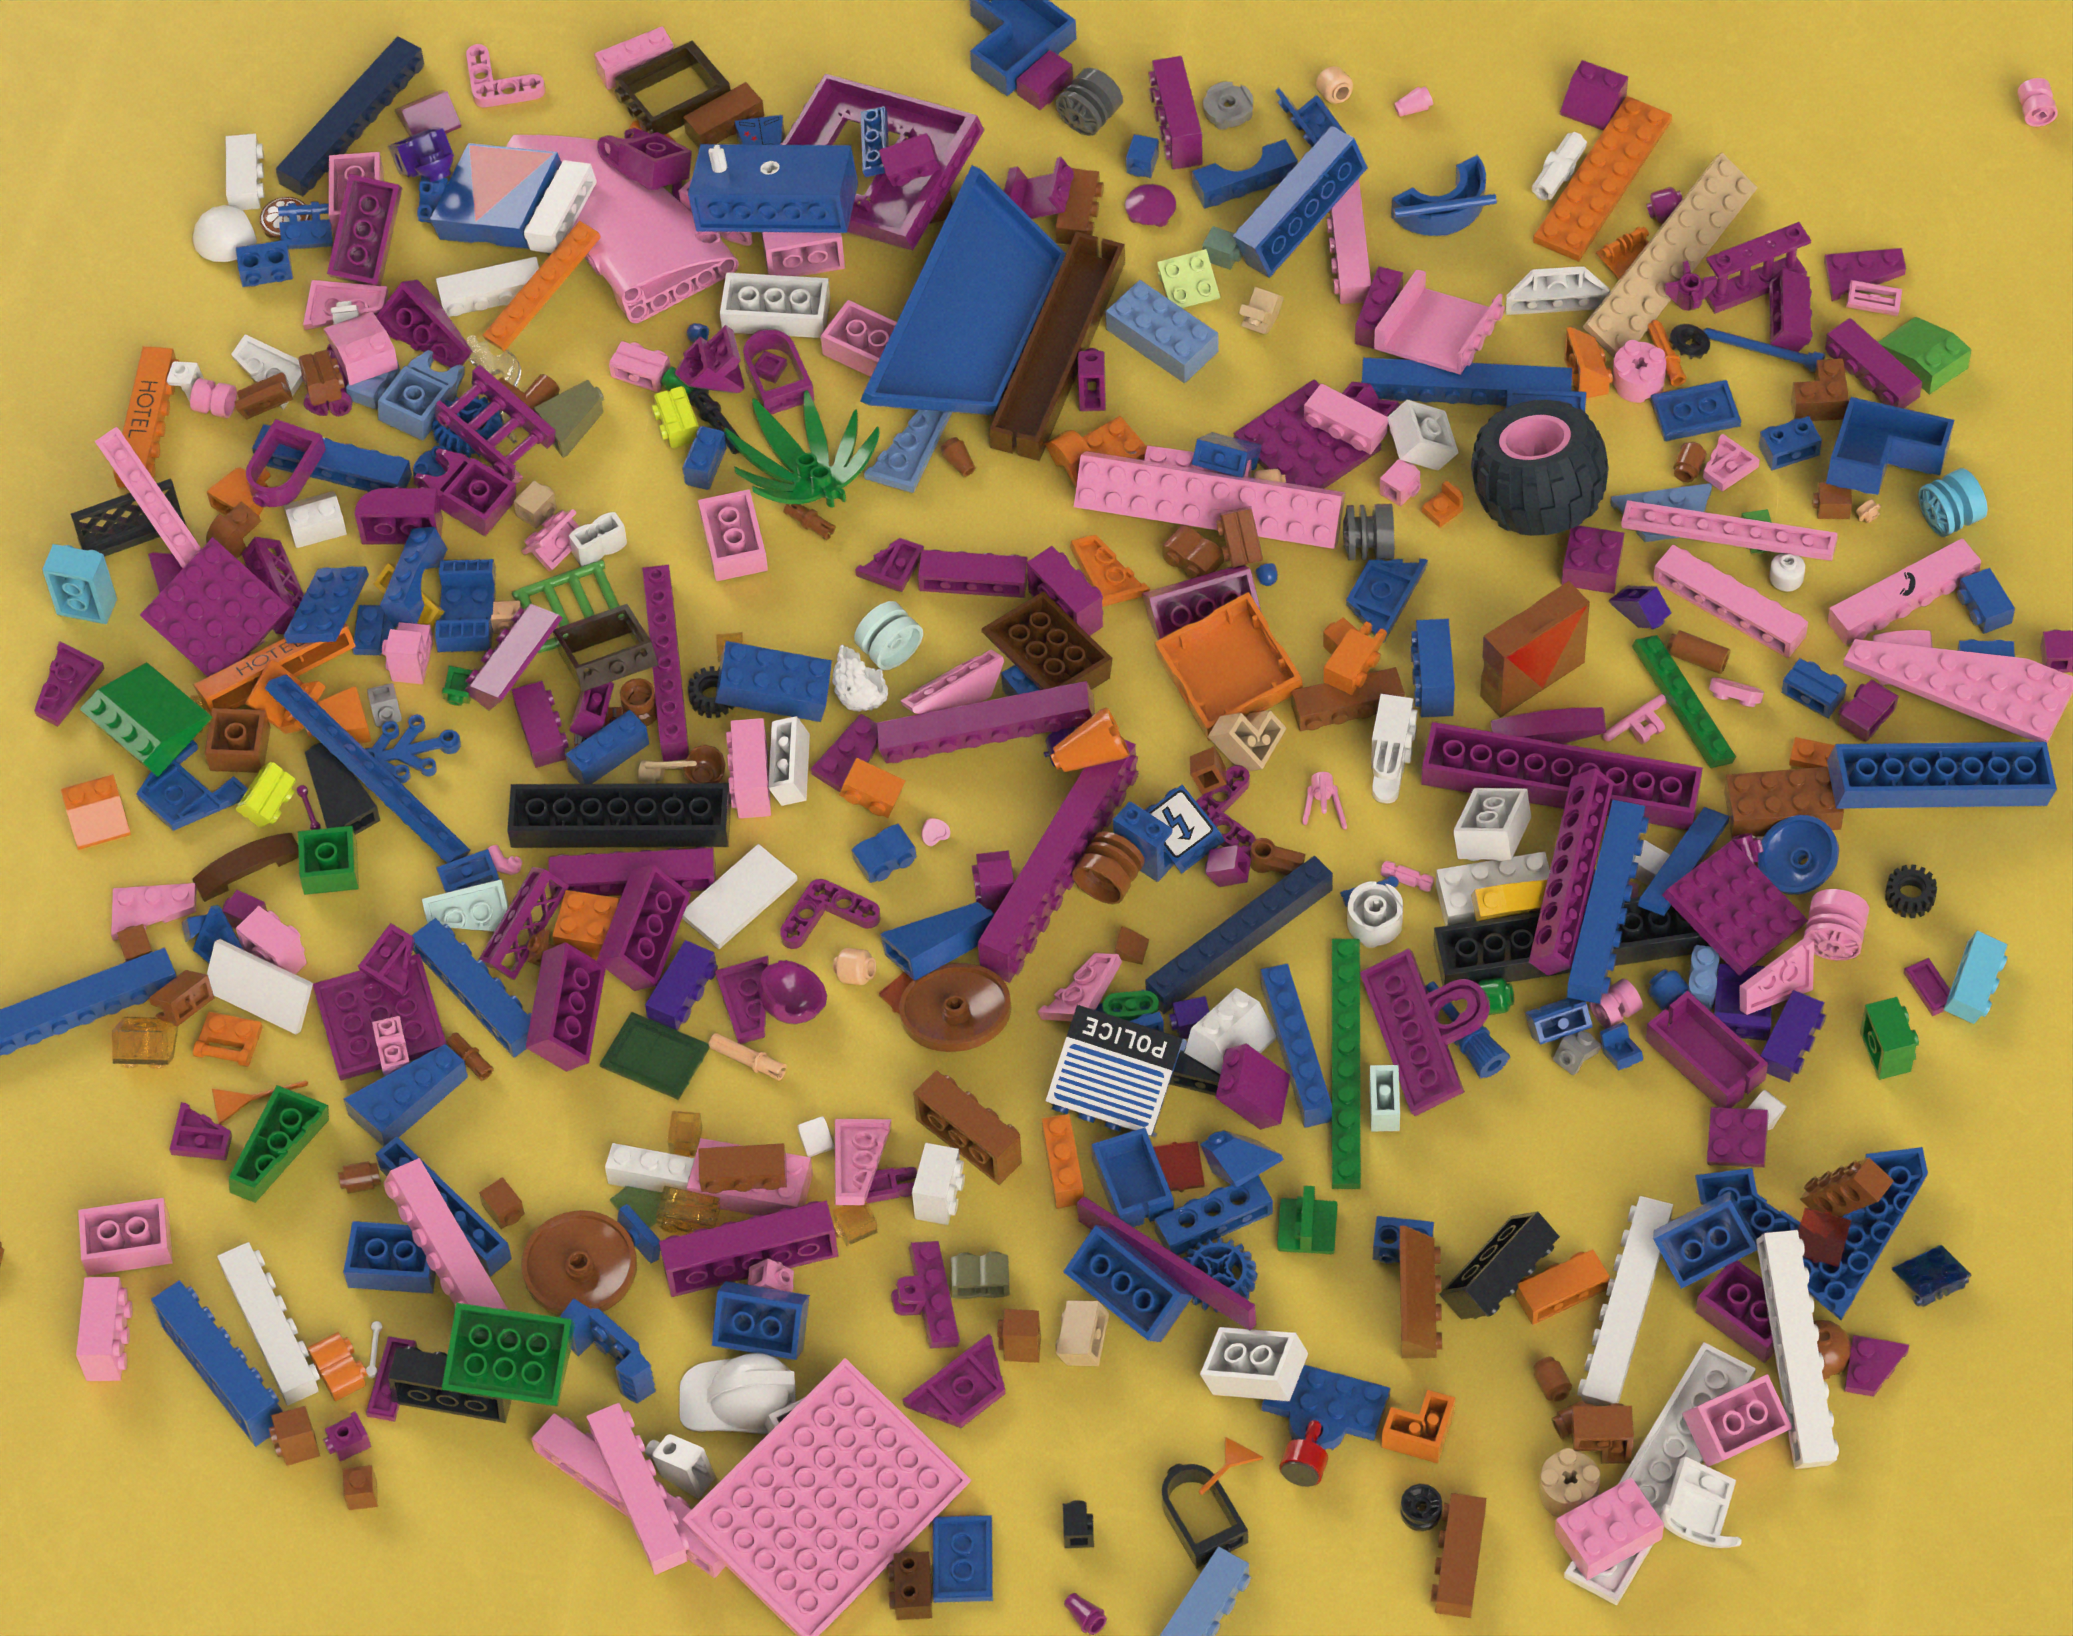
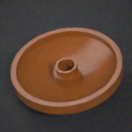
M968 963L946 964L916 981L913 980L904 990L899 1004L901 1023L907 1035L921 1046L943 1052L965 1051L989 1042L1004 1029L1009 1021L1012 1009L1010 992L1003 979L985 967Z
M570 1211L549 1219L531 1235L522 1256V1274L528 1292L540 1306L560 1316L573 1299H576L590 1309L598 1308L602 1312L610 1309L627 1294L634 1282L637 1271L636 1251L628 1232L613 1218L594 1211Z

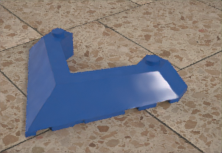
M1923 1147L1866 1154L1865 1159L1868 1157L1872 1159L1894 1182L1878 1202L1845 1214L1826 1239L1817 1233H1811L1802 1227L1799 1221L1782 1210L1781 1212L1769 1205L1766 1199L1758 1195L1752 1168L1695 1175L1700 1204L1702 1205L1731 1191L1757 1239L1764 1233L1798 1230L1799 1239L1801 1238L1804 1243V1255L1802 1256L1804 1267H1807L1809 1272L1808 1293L1837 1318L1842 1320L1926 1179L1928 1170Z

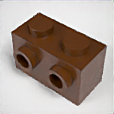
M929 1551L894 1553V1564H888L889 1582H894L895 1591L889 1592L890 1610L895 1609L897 1620L932 1618Z

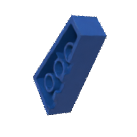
M444 1044L344 1098L348 1116L384 1147L396 1136L400 1137L468 1078L465 1062Z

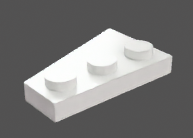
M246 334L231 354L233 359L256 383L283 372L286 375L293 397L303 382L298 359ZM289 402L280 405V407L284 410Z

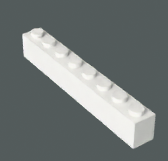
M1640 1196L1637 1206L1632 1205L1630 1208L1628 1222L1632 1223L1630 1231L1624 1230L1621 1246L1625 1247L1623 1255L1617 1254L1613 1271L1618 1273L1615 1280L1610 1279L1606 1295L1611 1297L1609 1304L1603 1303L1599 1317V1320L1603 1321L1602 1328L1595 1329L1592 1345L1596 1346L1594 1355L1588 1354L1585 1364V1370L1589 1371L1587 1380L1581 1379L1577 1396H1581L1585 1403H1591L1595 1406H1608L1612 1403H1619L1661 1257V1252L1653 1240V1232L1655 1229L1671 1222L1673 1204Z
M1798 1230L1764 1233L1756 1239L1784 1410L1793 1427L1788 1430L1794 1469L1828 1466L1837 1460L1839 1447L1836 1439H1833L1832 1427L1834 1425L1832 1411L1828 1410V1385L1826 1381H1823L1824 1359L1818 1351L1819 1330L1813 1322L1814 1301L1808 1293L1809 1272L1807 1267H1804L1802 1258L1804 1255V1243L1801 1238L1799 1239Z

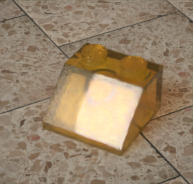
M123 1017L112 1030L113 1064H121L124 1068L137 1067L138 1064H148L150 1068L155 1069L166 1067L174 1058L178 1027L174 1026L173 1023L162 1021L155 1017Z

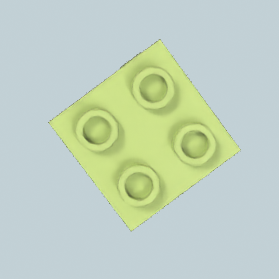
M1206 249L1157 262L1160 271L1158 272L1160 282H1163L1167 298L1179 307L1186 308L1221 298Z

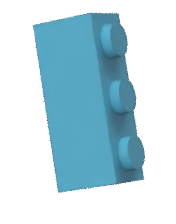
M1980 931L1975 932L1966 944L1944 1011L1972 1024H1975L1981 1016L1985 1017L1988 1014L1992 1002L1989 1001L1990 994H1994L2000 979L1996 978L1998 971H2002L2008 956L2004 955L2008 944Z

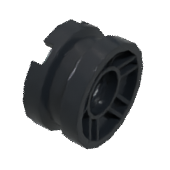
M1417 1484L1409 1487L1401 1499L1400 1514L1402 1521L1407 1527L1415 1531L1431 1530L1438 1524L1442 1513V1499L1438 1491L1426 1484ZM1421 1505H1425L1426 1510L1419 1511L1417 1510V1508H1420Z

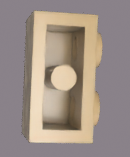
M1067 1301L1065 1311L1061 1315L1062 1327L1060 1337L1056 1340L1055 1349L1056 1354L1068 1366H1099L1109 1318V1312L1099 1301Z

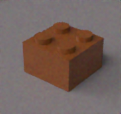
M212 708L211 716L213 718L210 720L205 749L209 770L258 773L261 767L265 765L271 729L266 710Z

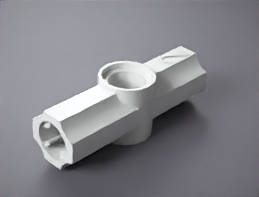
M1576 132L1568 133L1555 152L1551 151L1547 156L1543 171L1532 186V192L1538 199L1543 201L1551 200L1563 181L1567 182L1571 178L1577 160L1587 147V141L1584 140L1581 134Z

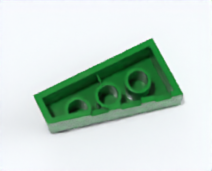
M276 1085L229 1176L230 1193L256 1203L329 1121L328 1105Z

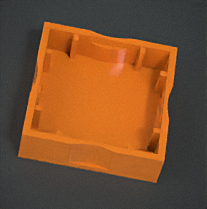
M1249 592L1219 607L1206 618L1188 624L1154 642L1157 657L1209 741L1208 735L1220 716L1242 713L1247 718L1250 713L1263 712L1290 698L1292 690L1303 688L1302 677L1284 648L1273 637L1268 622Z

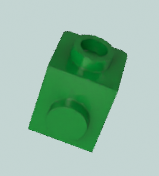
M449 666L445 687L442 688V697L447 700V703L456 706H462L463 703L470 704L471 697L468 692H464V689L468 685L465 680L473 670Z

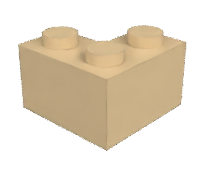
M1270 710L1250 713L1247 718L1242 713L1220 716L1208 737L1235 766H1243L1248 771L1263 769L1287 728Z

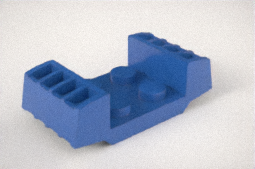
M440 560L439 576L442 585L440 607L445 612L440 617V620H436L435 638L438 653L488 651L492 646L493 628L491 615H493V602H495L496 566L494 560Z
M573 1299L560 1316L561 1318L572 1319L575 1323L571 1350L577 1356H580L594 1343L603 1354L609 1353L614 1357V1361L617 1364L615 1370L620 1393L630 1401L637 1404L655 1393L656 1388L654 1387L655 1383L653 1382L654 1377L652 1376L651 1364L641 1354L639 1343L600 1309H590L576 1299Z

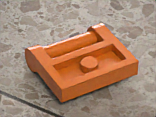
M208 1011L199 1039L195 1042L193 1055L200 1058L209 1056L235 1061L241 1066L248 1067L263 1029L262 1023L260 1021ZM209 1042L242 1048V1050L237 1051L211 1046Z

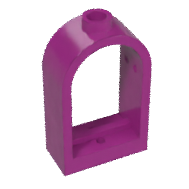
M759 330L746 341L743 349L746 373L760 404L771 415L804 404V392L806 390L809 391L812 400H815L813 384L794 342L787 334L778 330ZM770 349L780 350L789 356L800 380L765 392L752 360L762 351Z
M278 419L274 420L246 468V477L255 504L260 507H280L296 499L326 450L322 434ZM279 444L305 452L292 476L283 485L267 488L256 483Z

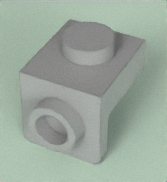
M1580 1031L1562 1039L1553 1060L1570 1074L1575 1075L1585 1060L1598 1054L1602 1044L1595 1040L1590 1033Z

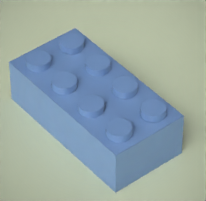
M1141 280L1106 310L1107 331L1183 383H1186L1218 353V332Z

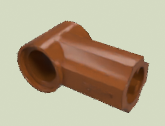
M1259 838L1251 845L1250 866L1258 873L1274 871L1288 875L1304 863L1306 854L1277 847L1271 840Z

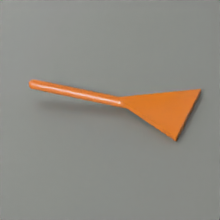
M308 1081L283 1086V1088L294 1090L308 1085ZM212 1089L218 1123L222 1124L250 1101L271 1096L274 1089L254 1095Z
M1225 1437V1464L1199 1490V1494L1203 1495L1230 1467L1262 1460L1263 1456Z

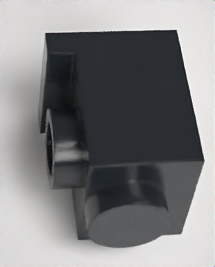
M1075 1500L1063 1504L1065 1548L1094 1547L1093 1513L1087 1514V1503L1082 1500Z

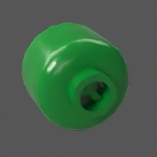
M1504 978L1485 979L1478 982V985L1489 997V1015L1506 1013L1509 1011L1510 1006L1514 1005L1513 986L1511 983H1507Z

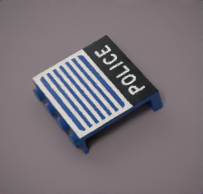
M1077 1005L1046 1102L1053 1104L1052 1110L1068 1114V1111L1072 1110L1079 1113V1119L1094 1123L1095 1118L1106 1121L1104 1127L1119 1132L1122 1127L1132 1131L1146 1128L1148 1135L1156 1138L1157 1133L1154 1132L1164 1098L1180 1051H1185L1188 1041Z

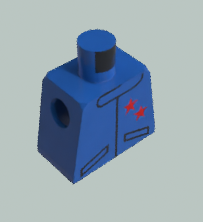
M783 115L735 121L739 145H780L784 142Z

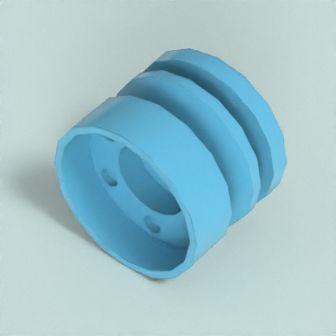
M1959 468L1945 475L1942 480L1936 479L1931 484H1926L1919 489L1918 499L1922 513L1932 530L1941 537H1947L1953 532L1962 529L1963 525L1969 526L1987 516L1988 508L1984 492L1976 478L1967 469Z

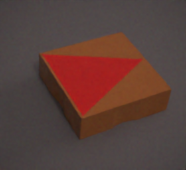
M1570 581L1541 598L1527 610L1484 635L1482 655L1484 668L1481 675L1480 697L1500 718L1585 663L1590 602Z

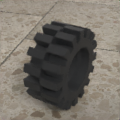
M709 666L710 671L706 672L704 667L701 669V674L696 671L693 674L694 679L690 678L688 694L690 705H692L694 711L698 710V715L703 716L706 713L707 718H711L712 714H716V718L721 717L720 712L727 715L729 713L728 708L733 710L735 706L715 703L716 697L710 698L703 695V691L707 688L717 687L719 668L715 671L714 666Z
M1903 865L1901 871L1896 868L1894 873L1889 875L1885 891V901L1888 900L1887 905L1889 908L1893 907L1895 914L1901 911V917L1906 918V914H1910V919L1916 918V913L1922 917L1925 915V911L1928 913L1931 911L1935 903L1937 882L1936 879H1932L1933 874L1930 871L1925 874L1926 868L1921 866L1920 870H1916V865H1911V869H1908L1907 865ZM1903 886H1915L1921 890L1922 894L1919 897L1911 898L1903 895L1900 889Z

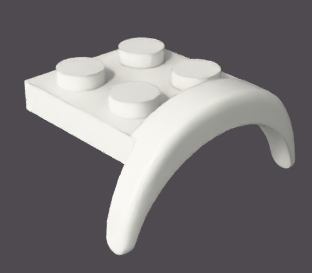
M1688 1457L1681 1458L1668 1502L1662 1507L1660 1514L1664 1527L1675 1535L1702 1546L1712 1548L1740 1546L1741 1538L1720 1536L1736 1480Z

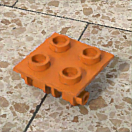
M1637 227L1630 234L1618 237L1615 242L1605 244L1604 248L1597 251L1596 254L1620 280L1649 243L1646 239L1649 236V232L1646 227Z

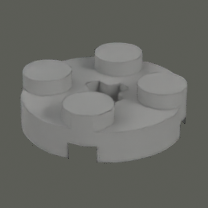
M1233 82L1217 83L1208 89L1207 95L1203 100V111L1206 118L1214 123L1216 128L1224 130L1228 127H1235L1252 118L1253 96L1249 89L1241 84L1238 87L1233 86ZM1228 102L1229 104L1234 105H1232L1231 107H1225L1224 103Z

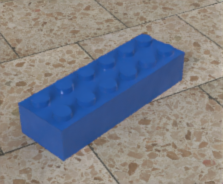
M1331 126L1309 152L1304 154L1300 162L1288 172L1283 181L1271 191L1265 201L1254 210L1247 221L1237 229L1233 237L1248 266L1270 278L1367 170L1368 167L1352 136Z
M179 1280L151 1299L160 1326L256 1447L271 1437L269 1427L274 1426L271 1415L283 1412L278 1405L279 1399L270 1387L265 1389L261 1383L263 1379L256 1368L249 1369L245 1363L247 1358L239 1347L235 1349L229 1343L231 1338L222 1326L217 1328L211 1311L206 1306L201 1308L198 1303L200 1299L191 1286L186 1288Z

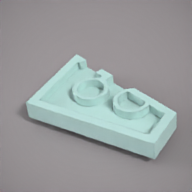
M502 879L422 899L427 924L436 918L442 925L447 924L450 928L495 932L509 908Z

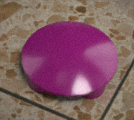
M1146 184L1135 188L1129 193L1126 198L1125 208L1131 222L1163 227L1175 212L1176 199L1167 188L1156 184Z

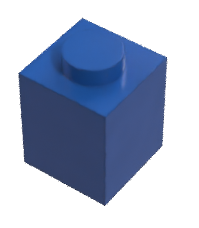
M1134 134L1126 156L1127 174H1133L1138 177H1152L1159 156V139Z

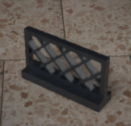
M168 479L157 483L161 491L168 490L165 493L166 498L186 525L172 480ZM131 493L70 514L81 549L98 551L104 557L161 536L139 505H132L136 500ZM114 508L117 509V510L113 513V515H112V514H107V512H108L109 510L114 509ZM125 511L132 512L127 518L121 517ZM89 517L92 518L88 523L79 522ZM100 520L107 521L103 526H97Z

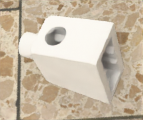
M669 1434L666 1435L661 1443L651 1440L646 1447L645 1454L653 1459L659 1474L664 1479L700 1499L716 1477L704 1448Z

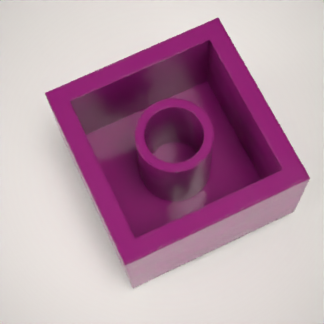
M1579 525L1572 528L1563 566L1562 585L1570 581L1579 589L1615 594L1623 552L1624 532Z

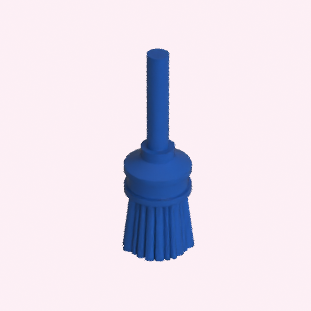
M1434 981L1426 986L1429 993L1439 988ZM1451 1002L1442 1007V1010L1452 1022L1458 1018L1460 1013ZM1483 1025L1475 1032L1454 1042L1455 1045L1459 1046V1050L1466 1054L1479 1078L1491 1077L1498 1073L1510 1059V1055L1489 1036L1490 1031Z

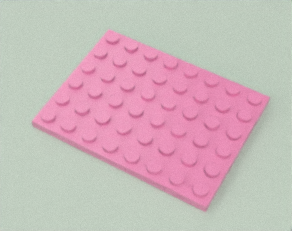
M845 1358L681 1522L797 1636H819L894 1560V1553H901L971 1482V1479Z

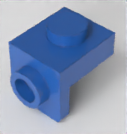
M1624 1022L1600 1032L1603 1054L1618 1071L1643 1061L1642 1051L1629 1038L1628 1026Z

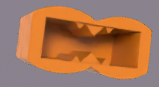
M339 1332L307 1347L312 1362L335 1402L366 1386L364 1377L368 1374L361 1360L355 1362L351 1354L355 1353L348 1337L342 1339Z

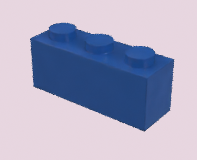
M628 710L565 754L569 772L580 784H593L649 745L647 727L631 710Z

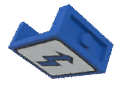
M1183 784L1178 788L1170 790L1165 795V798L1157 804L1145 809L1146 812L1173 829L1171 836L1164 842V851L1181 874L1209 854V850L1215 849L1225 842L1218 828Z

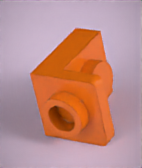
M1446 480L1442 483V491L1422 505V513L1440 528L1463 511L1464 495L1457 486H1453Z

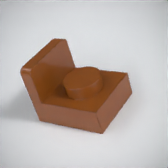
M544 928L530 938L527 946L529 950L528 962L540 967L543 951L557 946L548 944L550 930Z

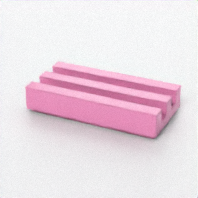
M1851 280L1846 307L1898 316L1902 289ZM1855 290L1893 296L1895 299L1880 297V295L1858 293Z

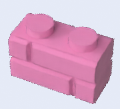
M623 341L619 344L616 353H614L609 363L611 377L655 392L661 390L663 376L671 367L670 359L664 352L660 350L653 352L644 349L638 343L632 342L629 344Z

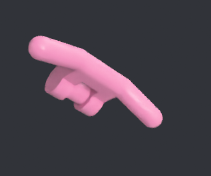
M1660 694L1606 730V733H1603V739L1611 741L1629 728L1634 733L1636 740L1640 744H1644L1650 740V736L1654 733L1658 735L1664 731V723L1653 711L1667 703L1665 696ZM1644 720L1648 723L1645 727L1641 724Z

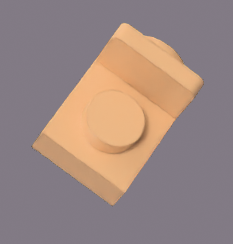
M520 601L493 602L491 624L494 634H500L505 627L508 630L514 623L511 618L521 607Z

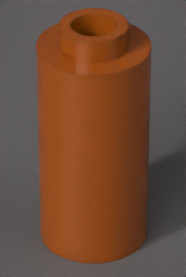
M1681 630L1678 631L1677 635L1674 633L1671 635L1667 645L1671 656L1718 674L1723 673L1731 652L1726 647Z

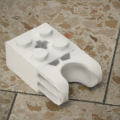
M1381 694L1372 736L1371 768L1374 774L1372 795L1380 803H1392L1397 800L1405 763L1411 762L1413 749L1411 746L1412 741H1415L1418 711L1413 709V698Z

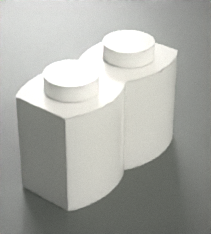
M615 512L603 514L592 524L580 526L569 535L572 554L580 566L597 562L604 555L616 553L627 544L624 524Z

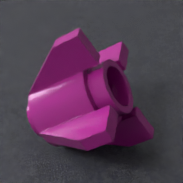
M1683 261V277L1679 281L1665 283L1664 290L1681 309L1693 311L1701 306L1702 300L1717 286V277H1704L1702 281L1698 275L1691 273L1689 262Z

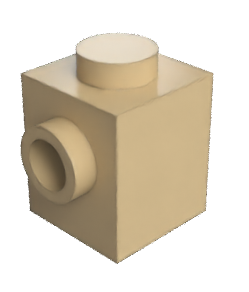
M533 481L514 500L516 516L535 529L554 514L557 509L555 494L552 489L546 485L542 486L536 481Z

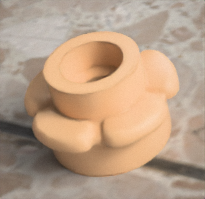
M1873 499L1862 504L1855 511L1859 516V521L1865 520L1869 523L1880 515L1878 510L1881 505H1877Z

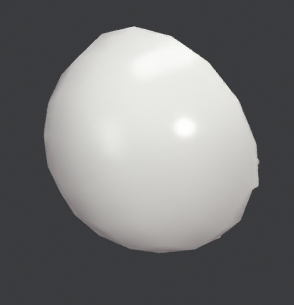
M228 205L212 207L203 213L194 227L192 238L195 250L203 258L214 262L236 260L237 247L256 245L257 243L252 225L244 211L238 207Z

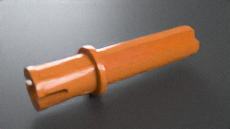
M1653 320L1648 324V332L1654 345L1665 353L1666 373L1671 385L1680 386L1687 379L1680 365L1681 359L1672 350V345L1662 323L1658 322V320Z

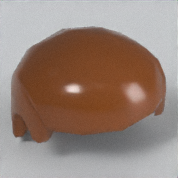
M702 745L693 748L685 760L696 761L697 765L683 767L684 777L688 783H719L724 775L726 764L723 754L716 747Z

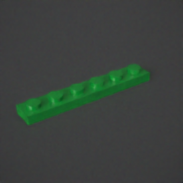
M1658 635L1636 639L1632 645L1633 649L1709 767L1713 768L1732 764L1736 755Z

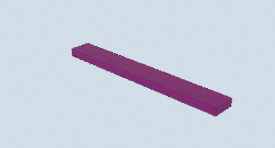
M1083 1197L1077 1202L1078 1220L1081 1224L1091 1230L1095 1225L1109 1227L1188 1292L1249 1331L1256 1326L1255 1304L1091 1200Z

